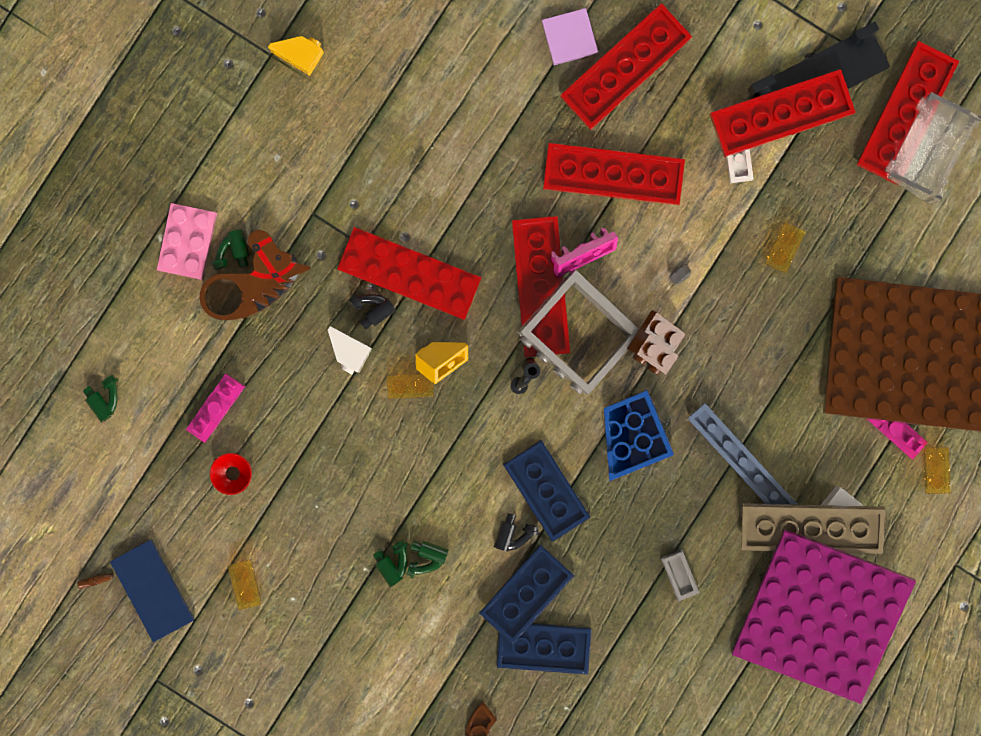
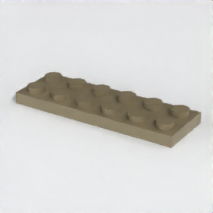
M742 504L741 549L775 551L785 529L846 553L883 554L885 508L880 506Z

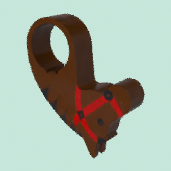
M256 230L248 237V244L255 252L253 257L254 271L250 274H217L210 277L201 287L200 304L209 316L218 320L227 321L248 318L275 303L290 289L298 275L309 271L310 267L298 264L294 254L290 255L279 250L267 232ZM219 280H231L243 292L241 293L243 303H240L239 307L228 315L214 313L207 303V292L210 286Z

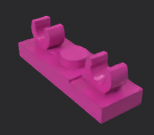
M601 228V238L591 233L590 242L578 245L570 253L566 247H562L561 253L563 256L561 257L557 256L554 251L551 252L554 274L559 278L615 251L618 242L616 233L613 231L608 234L605 228Z
M225 374L186 430L206 443L245 386L230 375Z
M867 419L912 460L928 443L907 423Z

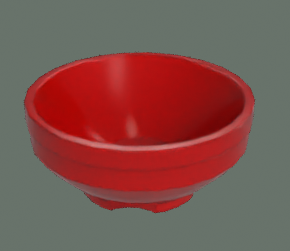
M227 453L219 456L213 462L210 469L212 485L216 490L226 495L241 493L249 486L252 479L251 465L243 456L236 453ZM231 466L239 469L240 475L236 480H231L227 476V470Z

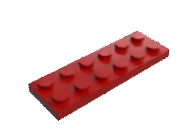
M661 3L560 95V98L591 131L690 41L692 36Z
M920 41L915 44L856 163L857 166L895 185L900 183L960 61Z
M840 69L711 112L709 115L725 158L853 115L856 112Z
M549 143L543 190L679 206L685 159Z
M558 216L512 220L521 326L524 325L563 281V276L557 278L554 274V263L551 260V252L553 251L557 256L561 257ZM565 293L531 331L555 355L570 353ZM523 344L524 358L536 357L538 352L532 346L528 348Z
M356 227L353 228L337 268L339 271L463 320L466 319L482 278Z

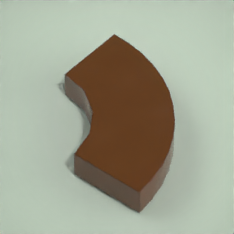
M484 701L472 712L467 723L465 736H488L491 727L497 721V718Z

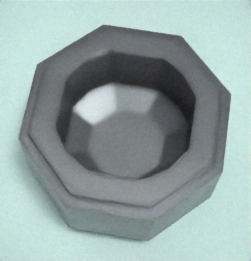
M683 264L669 276V279L674 285L681 284L688 279L691 269L686 264Z

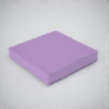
M586 8L542 20L553 65L598 54Z

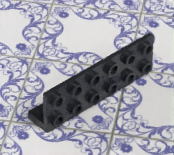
M876 21L855 31L850 37L774 76L771 74L753 83L747 89L751 98L753 99L840 69L849 89L887 70L890 65L874 36L879 30Z

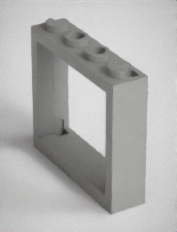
M574 270L563 279L516 333L521 336L519 339L526 347L530 348L532 346L538 352L536 356L545 364L549 362L554 367L553 372L561 379L565 377L571 382L569 386L580 395L581 392L583 394H590L628 350L627 347L639 328L579 272ZM571 285L627 336L587 383L531 332Z

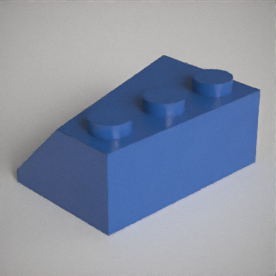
M647 389L604 408L609 481L674 455Z

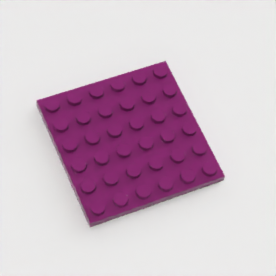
M784 529L731 653L733 656L861 704L916 580Z

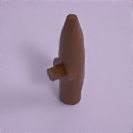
M102 574L79 580L77 582L78 588L83 589L104 583L112 579L113 574Z

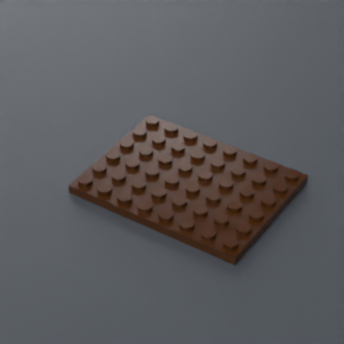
M837 277L823 414L981 432V294Z

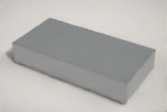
M683 550L661 558L678 602L699 594Z

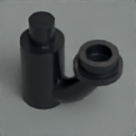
M353 293L352 297L349 298L356 310L362 309L364 307L363 303L377 304V306L366 313L367 317L360 322L364 329H367L372 324L374 327L397 311L390 300L381 295L356 296Z
M526 358L522 363L523 377H516L511 381V390L515 394L526 392L530 381L540 375V367L534 358Z
M507 513L505 521H501L493 547L506 552L518 549L531 539L533 535H539V527L526 523L525 527L522 528L525 533L519 538L512 540L517 526L514 524L516 515Z

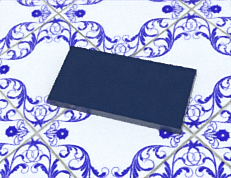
M542 440L503 464L552 542L591 518Z
M152 539L110 561L152 642L195 620Z
M540 545L479 614L510 643L514 644L574 575Z
M532 623L514 644L510 643L499 632L497 668L588 675L592 628Z

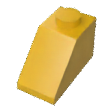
M303 36L270 43L268 46L271 53L309 76L324 54L320 47L321 43L312 37H309V39Z
M432 342L415 354L416 370L436 384L468 361V345L457 342Z

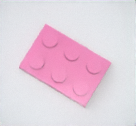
M171 203L157 270L203 280L217 213Z

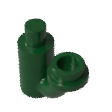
M243 229L228 232L219 243L215 260L210 263L214 270L227 267L228 260L223 259L228 246L231 247L233 259L238 260L239 268L248 266L246 257H249Z
M114 375L102 381L104 390H109L108 403H106L99 391L94 392L91 386L83 390L87 397L85 399L86 403L101 423L112 417L117 407L116 383L119 379L115 378Z
M401 540L392 547L393 553L399 554L397 568L389 556L385 557L381 550L373 554L377 561L375 566L389 587L401 581L407 569L406 547L409 544L408 542L405 543L404 540Z
M413 541L410 549L419 552L418 556L429 559L431 562L423 566H417L418 562H410L406 575L413 579L414 575L437 570L442 564L444 565L449 549L423 541L422 544Z

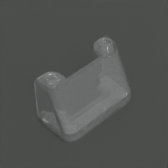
M931 92L926 98L922 97L916 107V110L919 112L895 160L891 159L885 172L888 173L887 178L924 202L934 205L941 201L946 191L943 187L947 185V179L966 141L970 139L973 127H978L981 116Z

